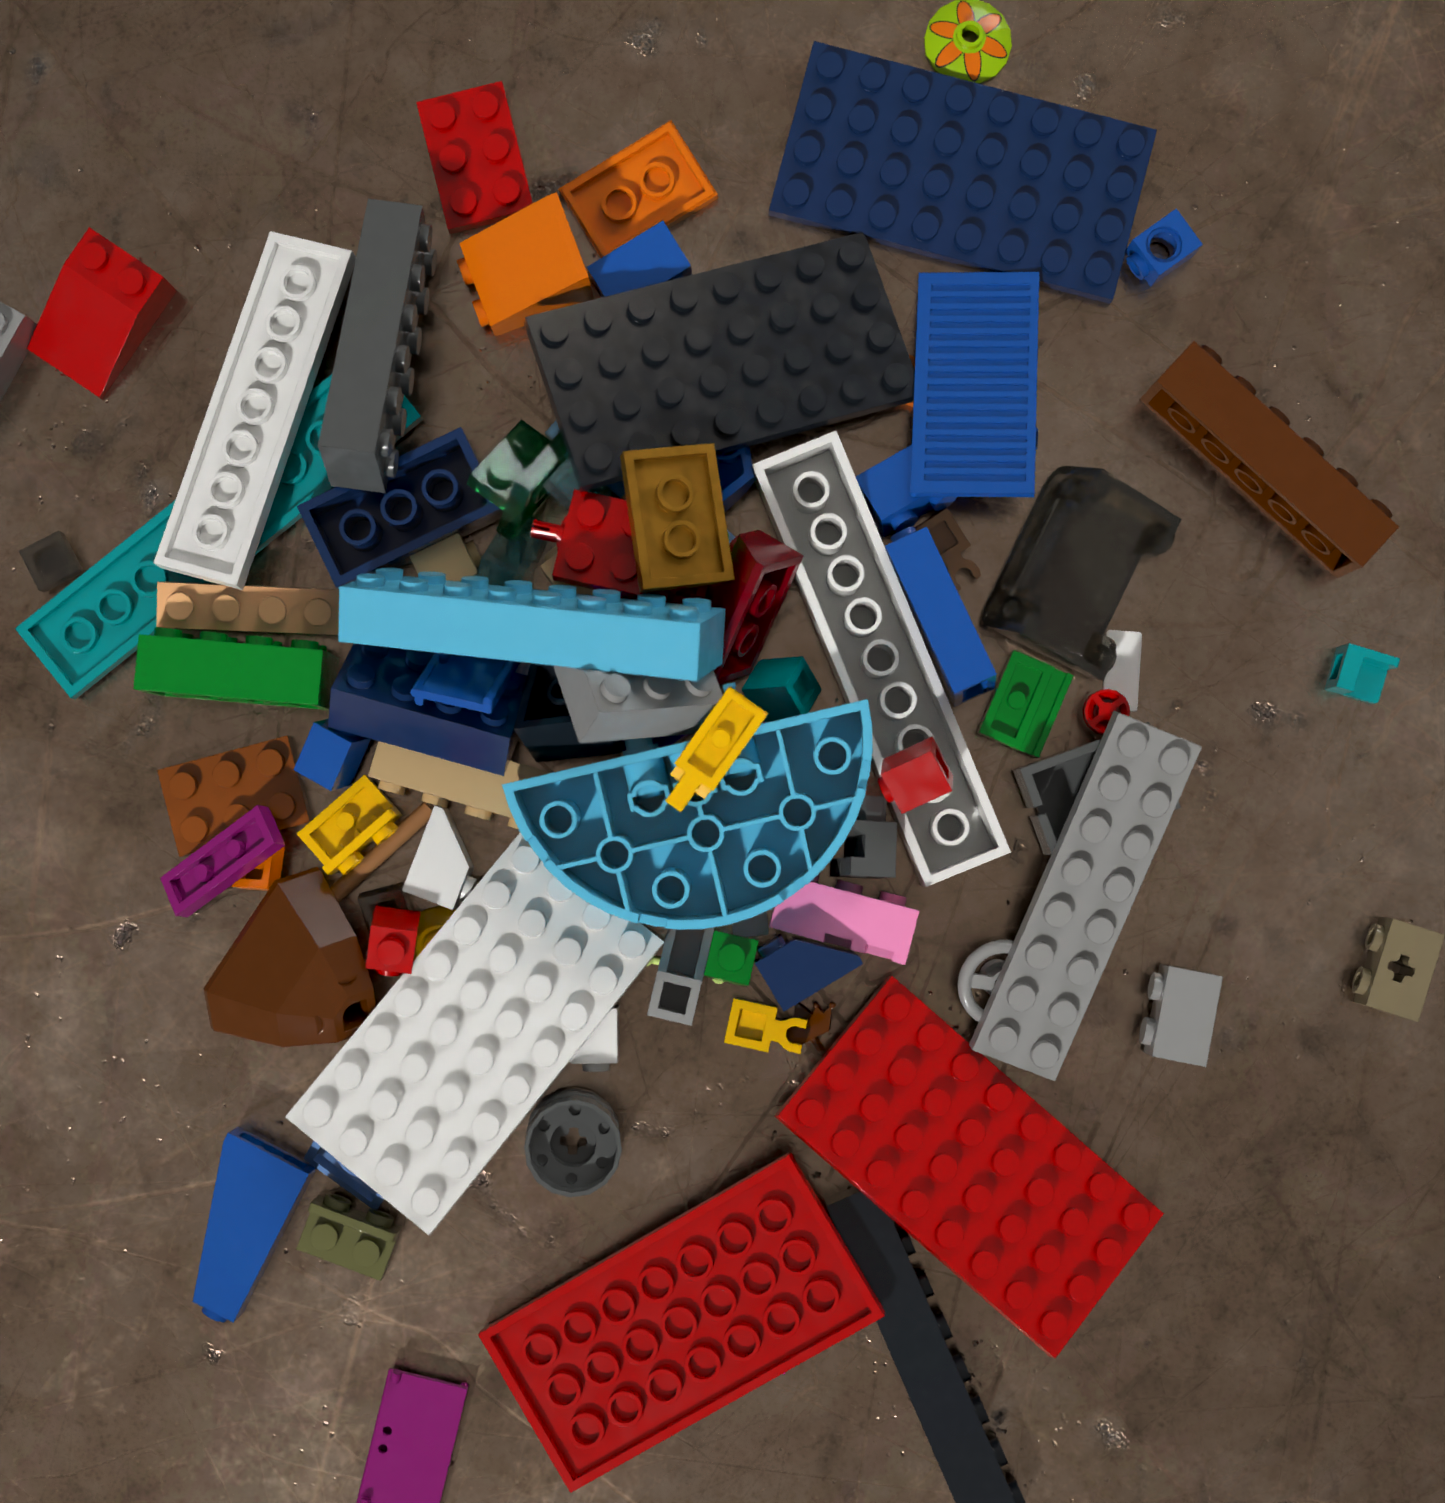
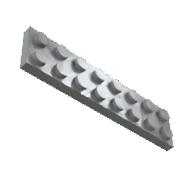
M1115 710L1113 711L969 1043L973 1051L1047 1079L1056 1080L1202 746Z

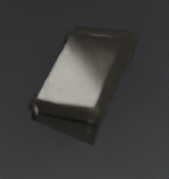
M1061 466L1057 468L1045 481L987 599L982 612L983 624L1083 675L1104 681L1107 672L1114 666L1117 658L1115 641L1104 634L1141 557L1151 558L1165 553L1172 546L1175 532L1182 519L1103 468Z

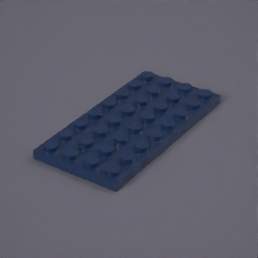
M814 41L773 192L769 216L846 236L862 232L869 242L985 272H1039V286L1111 304L1114 299L1157 130Z

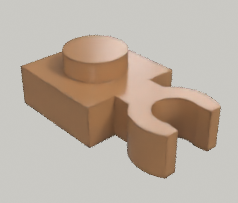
M948 508L942 509L915 527L916 531L925 527L928 528L957 591L961 590L960 585L955 579L956 572L959 569L967 568L975 579L981 577L979 567L973 561L964 559L961 555V552L969 548L971 544Z

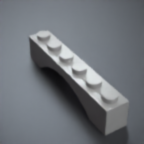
M715 927L667 930L647 1012L648 1016L692 1026Z

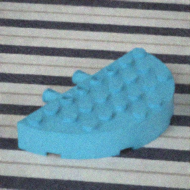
M735 682L722 685L724 693L729 686L736 690ZM868 699L762 723L715 790H711L706 799L695 793L682 812H679L665 801L679 782L670 775L676 766L674 763L691 740L658 747V743L653 744L652 737L626 739L624 741L627 751H623V756L509 782L503 784L502 787L509 809L525 841H528L533 851L544 863L543 865L566 888L584 901L624 920L665 927L666 929L687 930L725 926L752 918L784 902L785 899L794 895L803 886L811 882L831 861L844 843L858 816L870 775L873 742Z

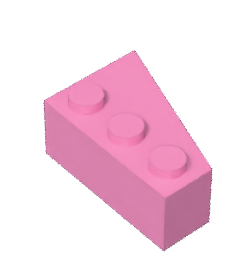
M820 874L772 910L768 925L771 928L846 947L860 953H868L891 959L892 962L906 965L919 915L918 910L905 906L906 897L881 891L879 899L861 895L863 886L837 879L835 888L819 884Z

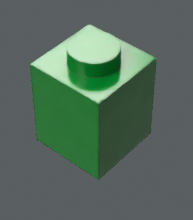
M714 930L703 977L745 987L749 986L759 941Z

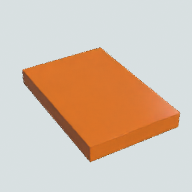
M672 120L558 189L560 196L599 258L604 257L661 221H664L668 229L718 199L717 192Z

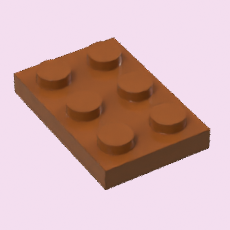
M291 736L275 738L157 770L179 857L193 854L257 805L269 807L279 831L305 825L312 821L301 774L293 770L297 758Z

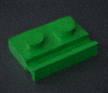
M1016 650L1011 651L977 733L1017 751L1024 752L1031 757L1039 758L1074 675L1060 671L1049 664Z

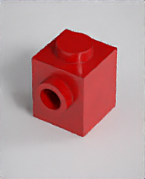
M932 736L884 758L882 761L881 777H878V784L885 799L889 803L895 801L901 814L951 792L953 789V774Z
M375 906L365 968L375 969L377 973L384 976H399L402 973L412 974L420 911Z

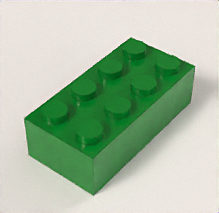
M160 627L154 628V635L139 634L134 690L157 696L329 710L331 687L338 675L339 657L328 653V646L319 645L317 641L291 639V647H283V642L273 641L274 638L246 635L245 643H238V638L228 637V634L200 631V638L194 639L193 634L182 633V630Z

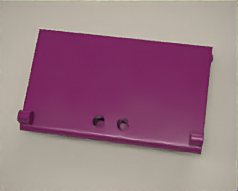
M389 1368L356 1503H441L469 1388L466 1382H462L459 1385Z

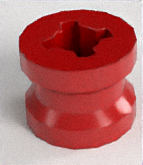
M1112 689L1099 690L1085 700L1082 708V718L1090 730L1095 733L1104 734L1113 711L1115 710L1130 716V706L1126 698L1118 691Z

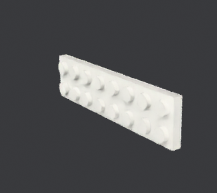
M270 231L154 560V564L159 568L243 590L354 269L356 256L352 250Z

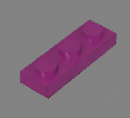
M255 806L160 877L175 916L188 918L285 846L269 807Z

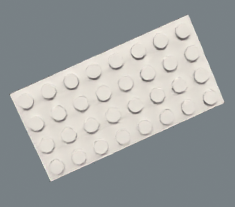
M521 832L413 961L412 974L403 973L285 1116L428 1235L434 1232L664 945V941L641 923L630 922L606 913L566 888L543 865L544 863L533 851L528 841H525Z

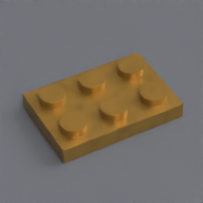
M714 443L623 451L620 455L640 593L732 583L735 579Z

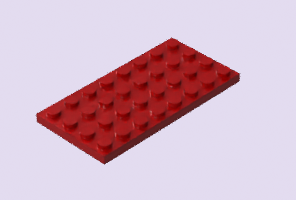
M893 976L886 978L774 1115L1042 1351L1055 1359L1164 1215L1161 1210L985 1056L973 1051L969 1046V1042Z
M789 1152L486 1326L478 1333V1336L571 1493L883 1318L885 1310L792 1153Z

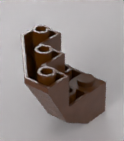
M318 867L280 878L273 882L203 988L210 1026L214 1031L279 1047L338 1043L351 1038L375 1009L374 987L368 970L365 968L366 964L357 937Z

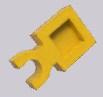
M734 997L724 1043L769 1052L771 1041H774L789 1052L801 1054L803 1044L790 1042L787 1038V1030L792 1026L806 1029L808 1019L791 1017L786 1020L776 1019L778 1007Z

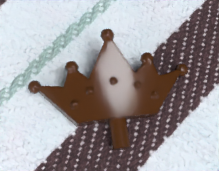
M831 1001L829 1003L830 1007L824 1011L819 1006V1003L814 1002V1013L800 1002L796 1004L794 1017L808 1019L806 1029L797 1026L790 1027L787 1030L788 1040L799 1044H804L811 1040L816 1051H822L825 1047L818 1036L829 1032L832 1010L836 1003Z

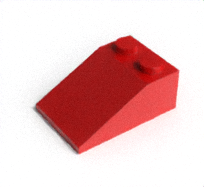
M89 227L63 264L27 349L103 399L177 290L162 275Z

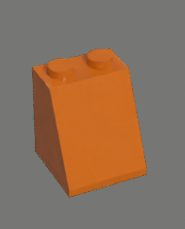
M557 192L536 201L459 243L464 255L463 258L456 260L466 286L472 283L475 284L480 299L472 301L481 327L490 324L495 337L523 327L525 317L594 300L588 273Z

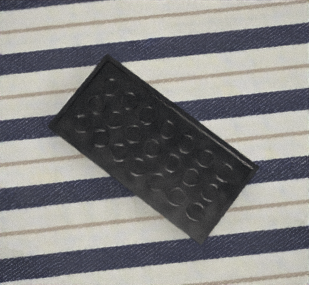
M862 232L525 317L524 326L580 492L623 481L620 455L623 451L714 443L716 455L914 402L915 370L866 236Z

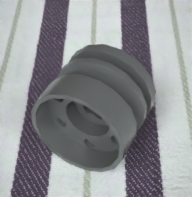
M578 1087L559 1089L541 1099L530 1114L524 1144L527 1167L536 1182L551 1193L567 1197L589 1195L607 1184L618 1168L622 1153L618 1117L608 1101L594 1091ZM569 1128H578L579 1136L586 1138L578 1139L577 1146H569L568 1139L561 1136H567Z

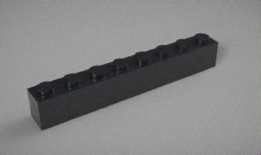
M855 1186L825 1198L826 1207L838 1233L885 1310V1316L876 1322L955 1503H1026L1016 1480L1009 1483L1006 1482L1000 1467L1009 1463L998 1438L989 1441L982 1427L983 1424L990 1422L979 1395L971 1399L968 1395L964 1382L971 1380V1376L961 1354L951 1356L945 1340L952 1338L953 1335L943 1312L933 1314L927 1298L935 1294L924 1269L915 1272L908 1256L916 1253L908 1233L903 1228L896 1230L892 1219Z

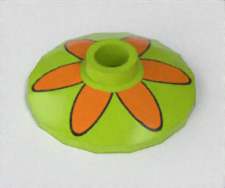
M954 0L941 7L930 19L924 36L925 55L936 73L983 84L995 78L1006 65L1012 48L1011 30L1003 14L991 4L980 0ZM973 31L978 39L974 42H967L963 39L962 33Z

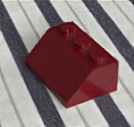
M761 530L739 534L731 541L729 545L735 580L730 584L713 585L708 592L711 607L726 609L723 663L713 670L719 685L752 672L804 556Z

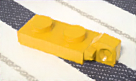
M729 686L674 763L676 766L670 775L679 782L665 802L679 812H682L695 793L706 799L711 790L714 791L768 713Z

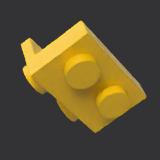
M364 774L300 830L297 835L324 865L322 869L327 875L336 874L338 871L346 875L363 861L365 857L360 852L371 842L374 841L377 845H380L398 830L399 827L394 822L402 814L387 796L378 789L373 780Z

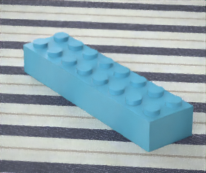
M394 567L376 568L375 574L356 575V581L339 586L338 642L690 681L700 680L723 663L726 609L711 607V601L707 599L686 598L683 599V604L666 603V596L660 594H639L637 600L621 598L620 591L612 589L593 590V595L577 594V587L571 585H550L548 590L532 589V582L523 580L505 581V586L489 585V578L483 576L461 577V582L446 580V574L442 572H419L418 577L403 576V569Z

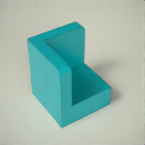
M1351 643L1336 647L1324 690L1370 704L1378 703L1388 670L1398 668L1400 658Z
M799 656L760 660L741 690L747 699L768 713L764 722H770L809 713L822 689L805 658Z

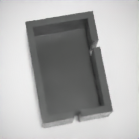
M1102 738L1013 770L1026 808L1036 807L1038 814L1030 816V819L1045 855H1051ZM1179 801L1176 805L1175 810L1181 808Z

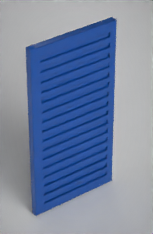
M1039 272L919 273L910 496L1035 497Z

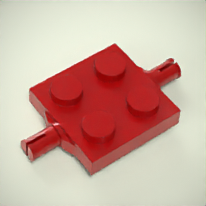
M574 489L568 514L563 519L561 525L534 519L530 538L554 542L557 545L558 553L552 573L554 581L593 590H618L621 592V596L638 599L639 594H645L640 593L626 500L587 491L580 492V490Z

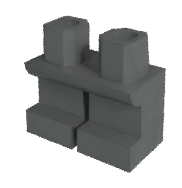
M864 797L856 821L845 839L844 858L831 859L830 877L862 879L896 878L897 822H886L887 800L885 797Z

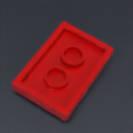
M502 81L416 102L450 234L497 223L533 204Z

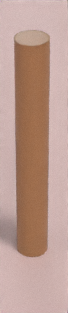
M426 802L419 805L397 825L399 828L382 844L375 845L364 855L365 858L360 864L346 875H342L330 886L338 903L429 821L433 809Z

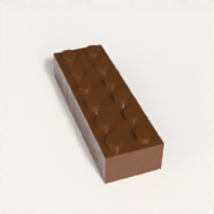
M1193 341L1139 400L1336 579L1362 568L1399 528L1391 519L1393 516L1392 512L1382 502L1373 498L1370 500L1358 490L1359 484L1349 472L1342 468L1335 469L1323 458L1324 451L1315 441L1308 437L1301 438L1289 427L1290 420L1282 411L1273 406L1268 408L1255 396L1256 390L1250 382L1239 375L1234 377L1221 365L1223 363L1221 357L1207 345L1200 346Z

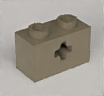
M1379 917L1377 924L1371 925L1366 936L1365 948L1369 951L1364 967L1360 966L1353 978L1352 991L1356 993L1353 1002L1419 1022L1445 935L1394 918ZM1390 961H1394V963L1401 966L1399 974L1388 969Z

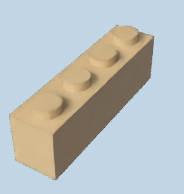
M378 741L368 777L379 779L378 789L404 796L406 788L423 792L421 801L447 808L449 800L465 804L464 814L490 821L492 813L509 817L507 826L518 829L509 809L502 785L551 772L510 761L505 775L501 776Z

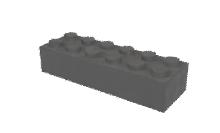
M368 199L318 443L330 485L334 487L386 493L388 477L395 478L397 474L399 452L394 450L396 435L403 436L405 432L407 413L406 409L402 408L404 395H411L413 390L414 368L409 367L412 354L419 355L422 330L417 325L419 315H426L428 311L429 288H425L427 275L434 276L437 262V251L431 248L433 229L432 225L425 222L423 205Z

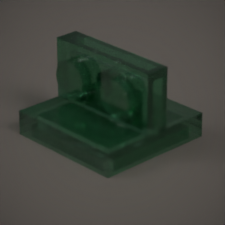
M521 419L472 471L468 478V486L503 510L496 531L510 541L561 485L570 463L561 433L559 432L551 441Z

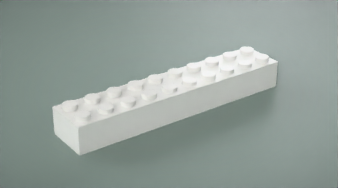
M837 431L752 464L756 477L754 482L778 540L804 555L794 579L844 700L848 704L868 699L873 742L871 765L877 780L878 777H881L882 761L884 758L932 736L953 774V789L951 792L901 814L895 801L891 803L887 801L921 886L928 887L1011 853Z

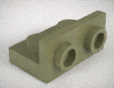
M326 1193L325 1197L318 1195L310 1203L308 1208L310 1214L296 1249L381 1281L384 1278L402 1226L394 1224V1217L383 1211L368 1209V1212L365 1213L350 1207L352 1202L343 1196L333 1193Z

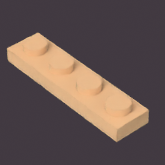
M158 581L156 627L338 635L339 589L244 585L243 590L214 583Z

